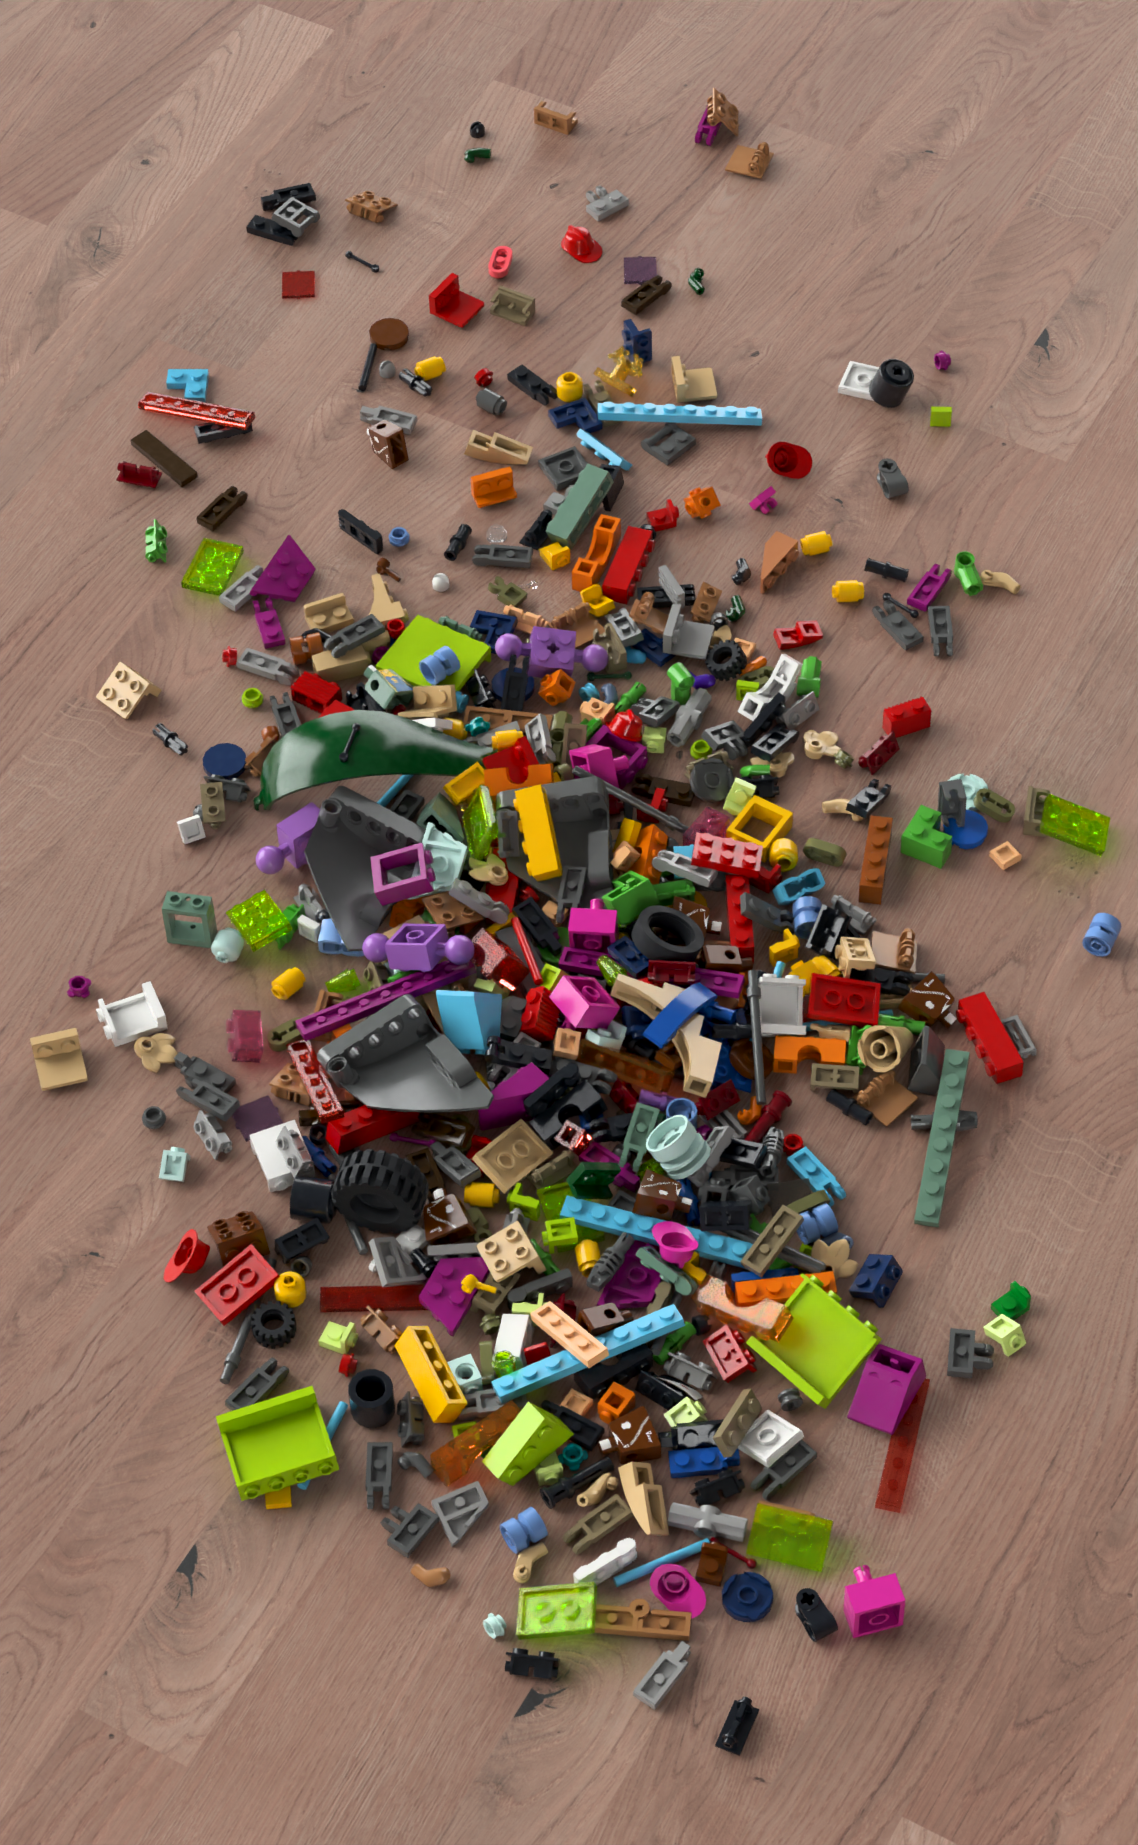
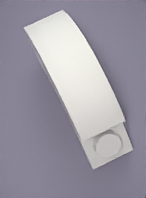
M781 654L767 683L756 692H747L738 712L754 721L778 692L785 696L786 703L797 685L795 679L803 664L787 654Z

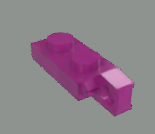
M594 1141L579 1155V1162L619 1164L620 1161L619 1156ZM626 1162L624 1167H620L621 1171L612 1183L620 1188L624 1185L625 1188L635 1193L640 1188V1178L634 1175L635 1171H632L631 1164Z

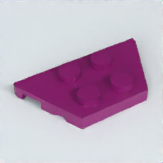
M288 535L249 594L252 596H256L257 593L269 595L271 599L295 602L313 576L316 568L294 539Z
M635 1240L634 1244L624 1255V1263L605 1285L597 1306L614 1303L618 1309L648 1307L650 1303L654 1302L656 1297L655 1289L661 1281L663 1282V1279L660 1278V1273L655 1269H649L642 1265L641 1259L635 1255L639 1248L651 1246L649 1243L645 1244Z
M482 1257L440 1259L419 1295V1302L432 1312V1316L437 1322L440 1321L447 1328V1332L451 1336L455 1335L472 1305L474 1296L479 1291V1289L475 1288L470 1294L466 1293L461 1289V1282L467 1275L472 1274L479 1282L484 1284L490 1273Z

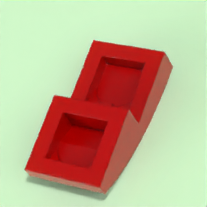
M817 620L797 621L796 626L793 628H775L773 636L779 650L816 642L823 638V633Z

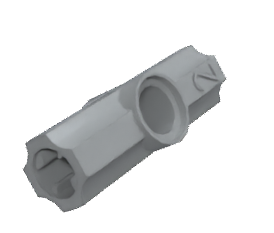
M702 688L694 690L687 703L679 707L675 722L667 734V740L676 747L685 745L693 730H698L703 714L711 702V695L707 690Z
M673 1502L669 1510L667 1523L668 1526L694 1531L700 1538L710 1539L711 1537L718 1536L743 1542L748 1519L724 1514L718 1508L711 1505H702L700 1508Z

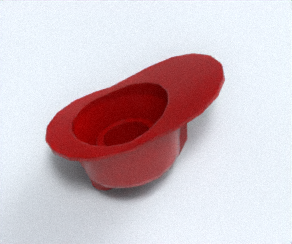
M568 226V231L561 241V248L579 262L592 263L597 261L602 256V247L591 237L589 230L580 226Z
M779 441L774 443L770 447L768 454L765 455L770 469L774 473L785 477L800 479L805 477L812 468L811 454L807 449L795 444Z
M628 709L626 712H618L611 722H605L609 730L621 739L633 742L642 740V720L631 709Z
M190 1229L182 1237L177 1250L165 1268V1282L175 1281L182 1273H195L205 1264L210 1246L198 1239L196 1230Z

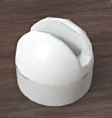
M438 573L433 577L432 586L435 591L444 592L449 588L447 575Z

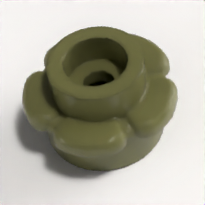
M840 749L837 754H834L836 758L834 762L842 768L846 769L847 766H853L852 762L855 758L846 751Z
M495 1313L488 1314L481 1319L482 1323L479 1325V1328L484 1331L485 1335L494 1334L499 1331L502 1317L496 1316Z

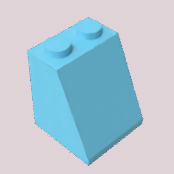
M436 990L443 1031L447 1038L463 1054H470V1050L475 1049V1054L485 1055L486 1050H488V1037L493 1035L500 1037L502 994Z

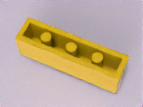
M539 784L515 791L516 799H513L515 810L520 814L521 820H518V827L520 833H523L525 841L522 842V847L525 855L528 854L529 862L526 863L529 876H533L537 882L562 876L563 869L545 788Z
M408 1326L394 1346L433 1423H454L468 1402L429 1327Z

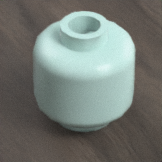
M225 928L216 934L211 945V951L219 962L228 963L236 961L243 949L244 939L238 930Z

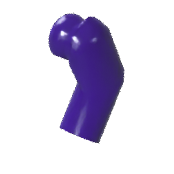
M689 671L695 678V683L692 687L697 690L699 688H710L716 683L713 675L703 674L696 676Z

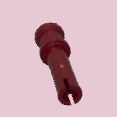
M775 1090L772 1094V1100L762 1108V1116L744 1140L760 1143L773 1123L781 1120V1114L786 1107L791 1106V1098L786 1093Z

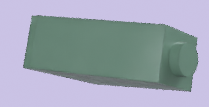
M439 792L424 806L416 823L425 829L428 822L433 823L435 828L443 834L446 832L455 841L462 842L464 835L456 807Z

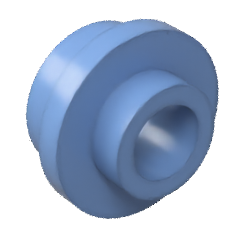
M402 527L392 529L389 534V542L393 546H404L410 540L409 533Z

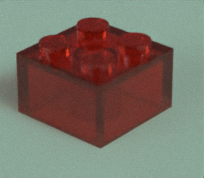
M483 927L472 938L474 955L470 961L477 967L481 966L482 970L480 972L490 981L493 978V981L502 989L506 986L514 991L530 973L528 966L508 944Z

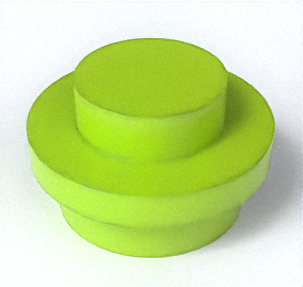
M248 688L242 695V703L248 708L259 707L264 700L263 694L257 688Z
M697 740L691 746L690 754L696 760L700 758L708 759L707 756L712 754V748L705 740Z

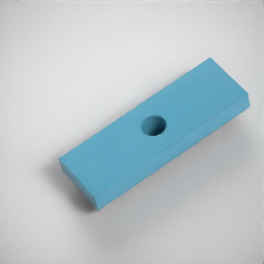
M579 429L576 435L582 439L580 443L589 450L594 448L596 450L595 455L603 460L606 458L610 460L609 465L621 466L622 469L629 471L632 466L630 462L590 433Z

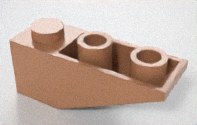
M776 531L765 543L760 593L762 594L768 588L773 587L776 579L783 575L790 563L795 562L799 556L798 541L779 531Z

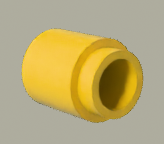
M434 356L417 362L414 372L416 376H421L425 382L441 376L443 372H446V367L441 357Z
M822 531L805 535V538L800 539L803 555L809 554V556L829 552V547H832L830 534L826 535V532Z
M857 580L836 581V584L832 586V597L836 598L837 602H858L859 599L864 598L863 582H858Z
M516 729L495 732V736L491 737L493 750L497 749V752L514 746L517 739L523 737V732Z
M825 955L816 956L812 959L820 974L843 977L839 968Z
M289 968L271 982V991L276 998L287 1000L303 987L306 978L298 968Z
M472 1182L465 1186L464 1203H469L470 1206L494 1208V1204L499 1203L500 1189H496L495 1184Z
M585 1239L580 1241L574 1250L579 1271L584 1277H589L601 1255L598 1243Z

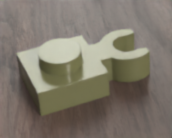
M499 576L495 577L494 583L497 585L491 582L488 585V590L493 594H498L497 600L505 605H513L517 608L527 599V592L512 582L506 585Z
M474 1206L468 1209L467 1212L477 1229V1233L467 1237V1239L474 1236V1242L480 1243V1239H487L492 1236L491 1231L488 1230V1222L479 1208Z

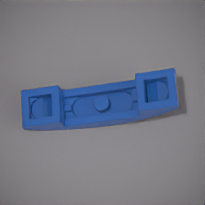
M700 982L691 985L676 996L657 1015L644 1031L643 1036L662 1049L676 1036L677 1030L700 1009L702 1011L706 1009L710 1003L717 999L718 995Z

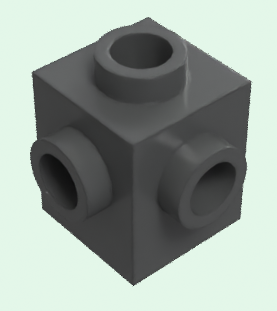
M757 1175L738 1181L728 1191L733 1201L752 1200L750 1214L753 1213L754 1216L762 1213L765 1210L764 1206L770 1201L768 1191L762 1185Z
M711 1178V1180L706 1181L703 1186L699 1187L698 1201H701V1205L704 1202L733 1201L728 1193L731 1184L725 1183V1179ZM713 1192L721 1193V1197H715Z

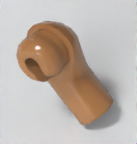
M417 1563L411 1569V1574L427 1587L442 1585L451 1576L449 1569L446 1567L427 1570Z

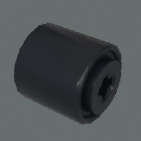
M898 359L884 361L870 384V396L883 407L895 408L899 406L914 382L913 370L908 364Z
M296 1176L291 1190L290 1218L311 1221L318 1217L321 1223H331L337 1212V1207H335L331 1195L335 1180Z
M366 1369L352 1377L348 1385V1396L353 1419L360 1426L366 1428H378L386 1425L395 1414L394 1388L390 1377L377 1369Z

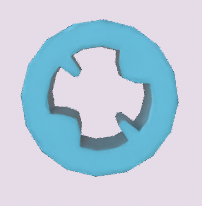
M587 683L585 687L579 689V695L583 701L589 702L592 697L600 698L599 691L592 683Z
M460 691L455 692L457 712L462 713L468 705L469 696L466 694L462 695Z

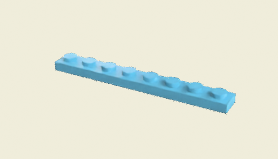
M604 402L598 403L597 406L598 420L762 426L761 409L755 407L736 408L734 406L716 407L713 405L698 407L690 404L675 406L674 404L654 405L652 403L641 405L631 402L624 404Z
M568 1195L560 1213V1219L574 1217L576 1225L618 1236L626 1232V1238L630 1234L634 1240L659 1246L653 1237L652 1229L654 1225L664 1220L634 1214L630 1211L583 1199H576ZM685 1226L699 1244L698 1249L694 1250L699 1253V1257L745 1268L741 1265L740 1261L752 1247V1243Z
M672 1304L594 1338L608 1349L609 1356L601 1360L604 1361L685 1326L683 1317L675 1305ZM564 1350L493 1380L491 1383L503 1404L583 1370L587 1366L568 1350Z

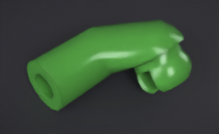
M770 765L744 766L740 770L741 777H750L752 779V776L770 775Z

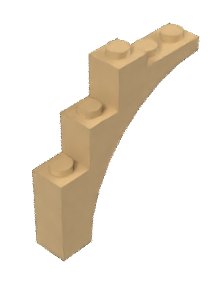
M380 573L371 575L374 601L369 615L373 614L383 624L385 632L350 651L348 650L340 658L335 659L332 656V649L312 655L313 671L320 675L322 679L328 682H335L363 675L368 664H371L370 656H372L374 650L379 646L387 647V643L390 642L389 633L386 630L387 623L392 619H400L406 628V621H409L406 608L402 609L400 601L394 602L392 595L388 596L389 588L387 582L382 581Z
M618 973L610 996L631 1004L654 1020L685 989L666 982L660 988ZM694 1014L677 1030L672 1042L676 1046L683 1063L685 1076L683 1091L706 1098L713 1082L722 1043L699 1036L704 1016Z

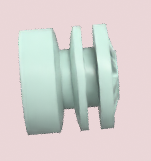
M676 1115L663 1121L651 1132L646 1142L647 1150L656 1161L660 1162L662 1168L674 1180L684 1179L699 1170L707 1161L711 1151L709 1144L703 1139L701 1134L696 1133L695 1127L683 1115Z

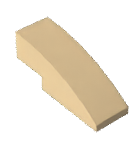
M473 430L464 455L493 463L527 464L533 447L496 432L491 437Z
M630 1462L619 1467L620 1479L627 1502L641 1528L647 1535L668 1536L669 1530L662 1486L654 1485L651 1463Z

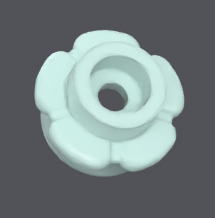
M490 1613L488 1618L483 1621V1626L491 1638L495 1639L498 1636L505 1635V1628L507 1626L500 1615L495 1616Z

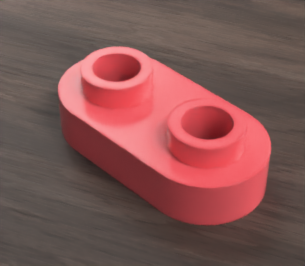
M498 246L493 250L488 265L490 276L499 279L508 274L513 259L511 248Z

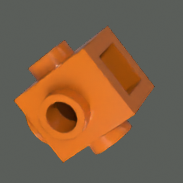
M712 486L703 489L700 487L689 491L690 496L683 499L685 509L692 518L700 516L703 519L712 514L711 510L721 506Z
M559 669L550 675L546 674L541 679L538 694L551 706H555L561 702H566L571 697L576 682L562 669Z

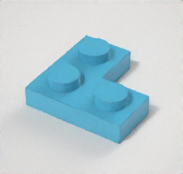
M168 369L167 389H185V403H206L209 370Z

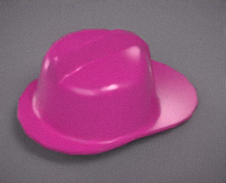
M663 1221L653 1226L652 1234L659 1244L662 1259L674 1263L679 1269L683 1268L684 1264L691 1260L694 1250L698 1249L699 1246L691 1232L685 1226L672 1221Z
M664 1564L654 1570L650 1579L651 1591L669 1611L692 1612V1618L702 1613L706 1605L705 1591L686 1568L676 1564Z

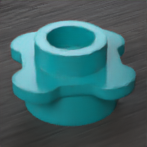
M476 717L471 720L470 724L465 725V730L470 731L471 736L476 737L478 734L487 732L491 725L490 722H485L482 717Z
M573 1443L568 1444L563 1449V1454L558 1455L559 1463L566 1464L570 1467L571 1471L579 1470L580 1464L588 1459V1453L582 1450L579 1445Z

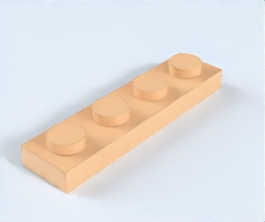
M551 1301L530 1313L531 1319L536 1325L588 1368L609 1356L607 1347Z

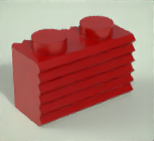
M304 671L301 677L299 676L296 682L291 685L293 701L321 714L335 699L339 702L342 701L340 686L335 682H328L322 679L316 673L311 674Z
M922 696L912 699V701L908 700L904 704H896L892 708H884L882 728L887 735L893 731L895 737L898 738L931 727V708Z
M544 986L531 988L527 993V1004L525 1012L521 1017L522 1026L520 1032L527 1034L538 1042L554 1039L556 1026L558 1025L557 1022L559 1021L558 1018L560 1017V1009L549 998L552 991Z

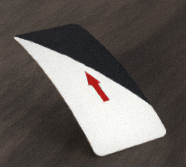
M665 1374L656 1377L679 1387L694 1400L702 1398L699 1392L679 1379Z

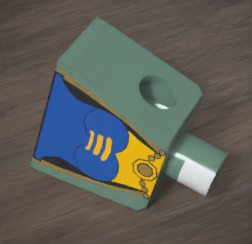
M373 665L366 668L364 676L369 680L365 685V690L382 708L386 710L394 709L399 704L405 707L409 705L413 698L414 686L391 669L377 670Z

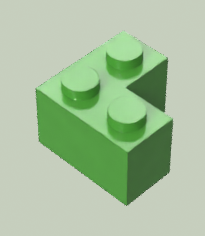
M921 805L902 834L900 853L942 869L951 854L953 837L940 832L942 813Z
M631 870L613 880L612 884L615 889L602 896L607 910H617L618 924L620 925L631 923L645 908L660 903L650 879Z

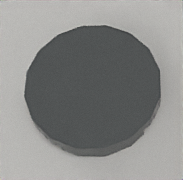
M704 759L695 765L690 773L691 789L704 802L715 803L722 801L727 797L734 782L731 769L720 759Z

